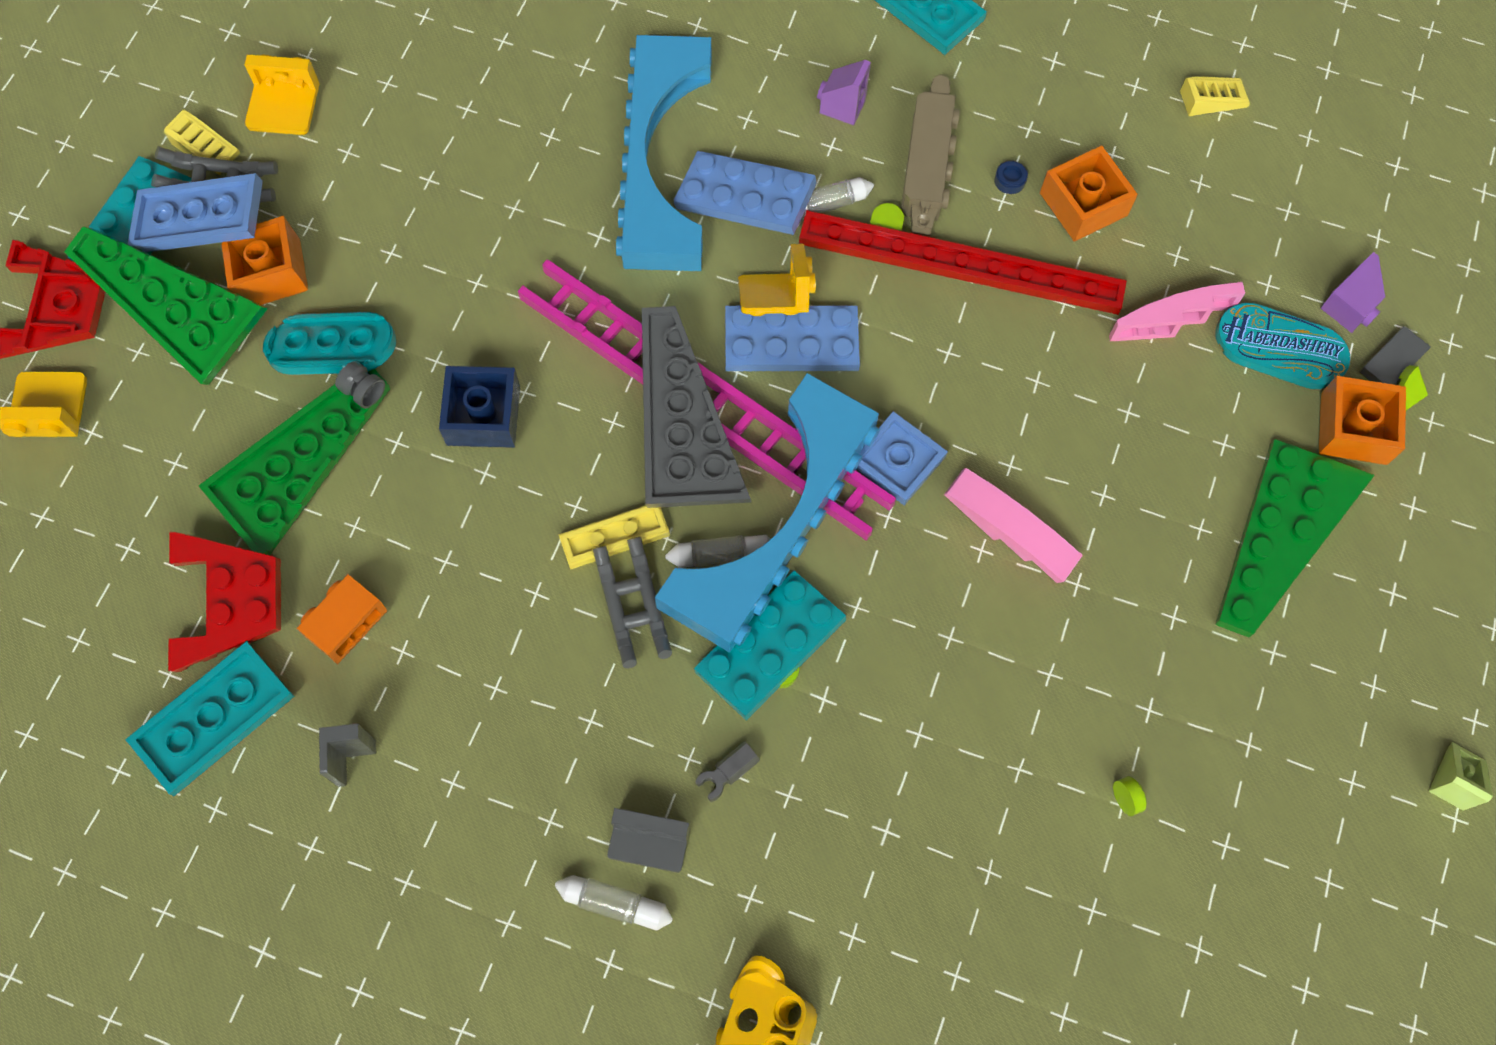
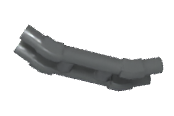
M158 146L155 151L156 159L168 162L172 166L181 169H193L191 182L204 181L206 179V170L227 173V177L253 173L262 177L263 175L278 173L276 161L238 162L192 156L189 153L173 151ZM154 174L151 186L162 187L189 183V181H181L175 178L170 179ZM273 188L261 189L260 203L276 200V193Z
M641 536L627 540L636 573L635 578L616 582L606 545L593 548L622 665L628 669L633 668L637 664L628 629L649 624L658 657L666 659L672 655L661 611L656 608V593ZM640 591L645 610L625 616L620 596Z

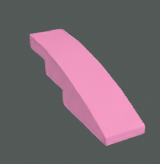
M1243 282L1206 286L1177 293L1147 304L1118 319L1109 334L1110 341L1175 337L1182 325L1203 324L1207 321L1212 311L1228 310L1238 305L1245 295Z
M967 468L960 472L944 494L993 540L1001 539L1024 561L1032 560L1056 583L1064 582L1083 556L1032 512Z

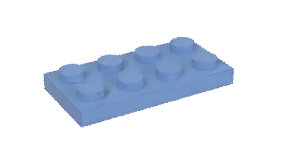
M697 151L673 202L676 209L794 235L817 182L813 174Z
M256 173L137 190L128 245L144 252L255 238L263 180Z
M725 306L726 371H859L858 306H809V312L796 315L770 313L762 316L744 314L741 312V306Z

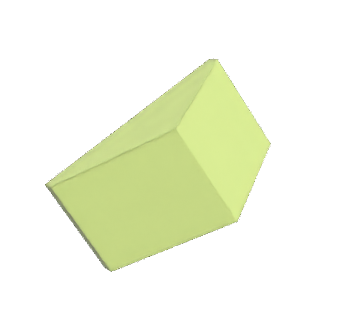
M1452 742L1446 750L1429 792L1461 810L1489 802L1493 797L1487 761Z

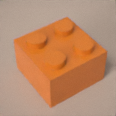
M1102 145L1048 170L1040 190L1041 196L1074 242L1127 217L1138 195Z
M284 216L256 224L255 238L221 242L227 288L230 291L261 305L308 291L300 238Z
M1336 376L1321 393L1319 454L1388 465L1405 450L1406 386Z

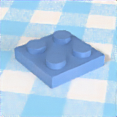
M893 411L879 427L880 431L870 447L865 444L859 453L862 455V459L856 470L894 496L897 501L905 506L945 459L948 451Z

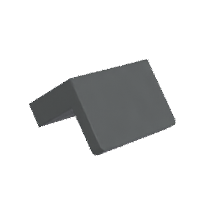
M359 724L319 728L320 774L338 787L346 786V757L376 754V740Z
M614 808L611 821L613 831L607 853L609 859L675 873L681 872L690 832L689 823Z

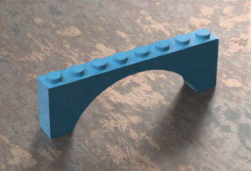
M637 35L636 48H630V67H634V74H628V93H632V100H626V119H631L630 126H625L624 145L629 146L628 153H623L622 172L627 173V179L621 180L620 199L625 200V207L618 210V227L623 228V236H617L616 255L622 256L624 269L702 270V226L679 213L662 196L650 175L647 155L656 126L670 107L689 92L711 83V37Z
M808 373L789 399L788 416L801 437L807 462L805 488L792 516L772 539L745 557L709 568H675L655 597L658 610L729 653L735 644L741 646L752 628L748 625L755 614L761 616L771 599V597L767 596L774 585L779 587L783 583L790 570L787 567L788 562L792 556L798 558L808 543V539L805 536L811 527L817 529L820 526L827 512L824 510L825 505L829 499L835 501L845 485L842 479L847 472L854 473L862 459V455L859 454L865 444L870 447L880 431V428L876 427L879 413Z

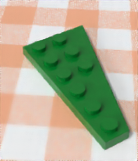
M83 226L64 251L203 385L211 383L268 310V307L90 227Z
M376 369L368 371L370 375L375 374L384 380L385 390L373 406L366 409L362 408L354 402L352 395L343 394L334 384L198 485L252 551L266 555L272 554L389 392L390 387Z
M1274 439L1268 449L1215 625L1250 638L1375 475Z

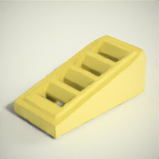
M1188 77L1185 79L1180 90L1188 116L1247 108L1250 104L1241 78ZM1231 89L1235 90L1237 97H1233ZM1221 91L1225 92L1226 97H1222Z
M182 110L164 129L165 135L173 146L184 153L192 154V156L211 158L220 148L223 150L215 159L233 161L240 154V151L186 110ZM199 134V136L191 144L190 142ZM209 142H211V143L206 147V149H205L203 152H201V150H202Z

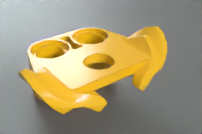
M763 956L751 957L730 991L729 998L733 1000L725 1027H719L717 1031L715 1045H810L817 1023V1013L814 1006L785 986L783 972L777 964ZM800 1005L801 1017L795 1024L790 1025L788 1020L789 1012L794 1006ZM745 1009H754L758 1016V1023L752 1031L744 1032L738 1024L739 1015Z

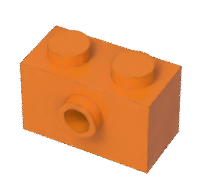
M347 574L343 580L336 581L329 588L327 597L317 607H312L304 614L301 624L296 629L338 665L388 610L377 597Z

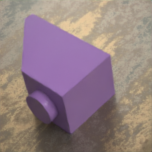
M863 60L834 69L828 81H822L817 94V99L821 100L820 114L855 125L866 101L870 61Z
M1373 252L1330 295L1321 307L1324 312L1351 333L1361 323L1367 327L1381 312L1376 308L1385 298L1379 256Z

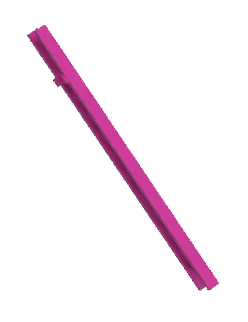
M547 259L542 264L544 273L563 287L549 302H546L528 288L522 286L518 290L520 300L643 385V368L634 363L643 353L642 324L612 304L610 299L604 295H599ZM572 293L588 303L574 320L558 310ZM597 310L614 321L600 338L589 332L584 326ZM623 328L640 339L626 356L608 345ZM698 363L705 384L719 393L713 401L716 411L718 412L729 400L746 412L732 430L722 424L729 445L802 496L806 481L795 475V473L806 461V456L798 431ZM754 419H757L773 430L759 449L741 437V434ZM782 437L801 450L787 468L768 456V453ZM855 470L853 474L847 472L843 479L857 489L843 506L829 499L824 510L831 517L867 541L872 534L873 528L854 515L864 502L862 497L867 495L889 511L895 505L896 498Z

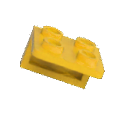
M247 54L244 65L254 84L245 119L247 129L258 132L307 134L320 85L310 59L275 57L266 54Z
M791 244L790 273L751 274L738 277L741 312L752 316H762L770 313L796 315L809 312V293H815L816 280L815 273H812V257L806 256L804 244Z
M81 372L19 373L16 378L11 407H0V429L4 434L12 437H78L87 377Z

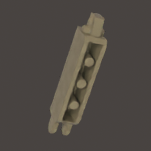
M943 74L933 78L930 92L924 91L917 96L913 116L901 210L907 217H911V233L930 235L934 221L939 219L941 208L947 209L950 189H944L945 181H951L953 162L947 161L948 155H954L956 136L951 135V129H957L960 109H954L956 96L949 95L951 83L949 77L947 78Z

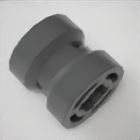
M358 361L348 363L340 371L335 381V386L345 395H352L354 402L365 409L373 406L385 390L384 380L375 374L370 375L367 368Z

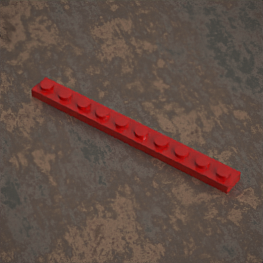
M808 210L806 211L799 236V244H804V246L1116 315H1119L1123 305L1127 280Z

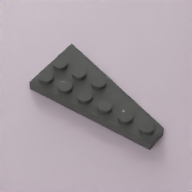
M676 306L642 308L646 507L752 503Z

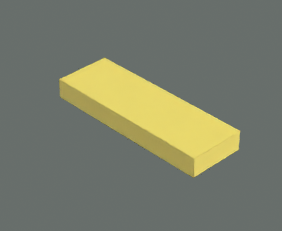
M646 505L559 534L570 570L595 562L593 548L606 545L610 557L629 550L628 539L641 536L642 544L645 545L670 536L661 508H647Z

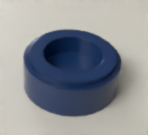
M1006 161L997 168L994 182L1001 192L1016 194L1025 187L1028 173L1022 164L1016 161Z

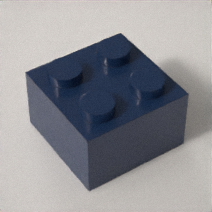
M445 367L439 431L446 446L515 448L520 383L515 368Z

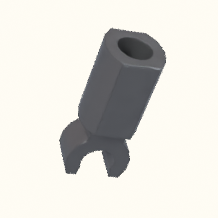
M744 741L715 765L717 768L715 771L703 772L697 777L695 783L698 787L706 781L715 783V790L708 795L710 802L715 801L721 796L724 785L727 783L732 785L760 760Z

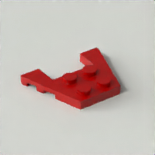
M12 240L5 266L14 273L38 274L24 329L0 328V359L95 338L106 292L74 261L69 259L62 260L52 256L45 250L39 248L36 250L26 246L24 242Z
M169 532V564L174 566L206 564V635L168 639V671L174 673L182 672L188 669L187 667L198 662H206L235 647L239 648L246 641L251 643L281 630V559L178 532Z

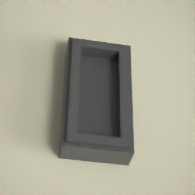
M1403 326L1362 368L1360 373L1369 381L1395 385L1400 380L1399 376L1403 370L1409 365H1414L1431 346L1407 327Z

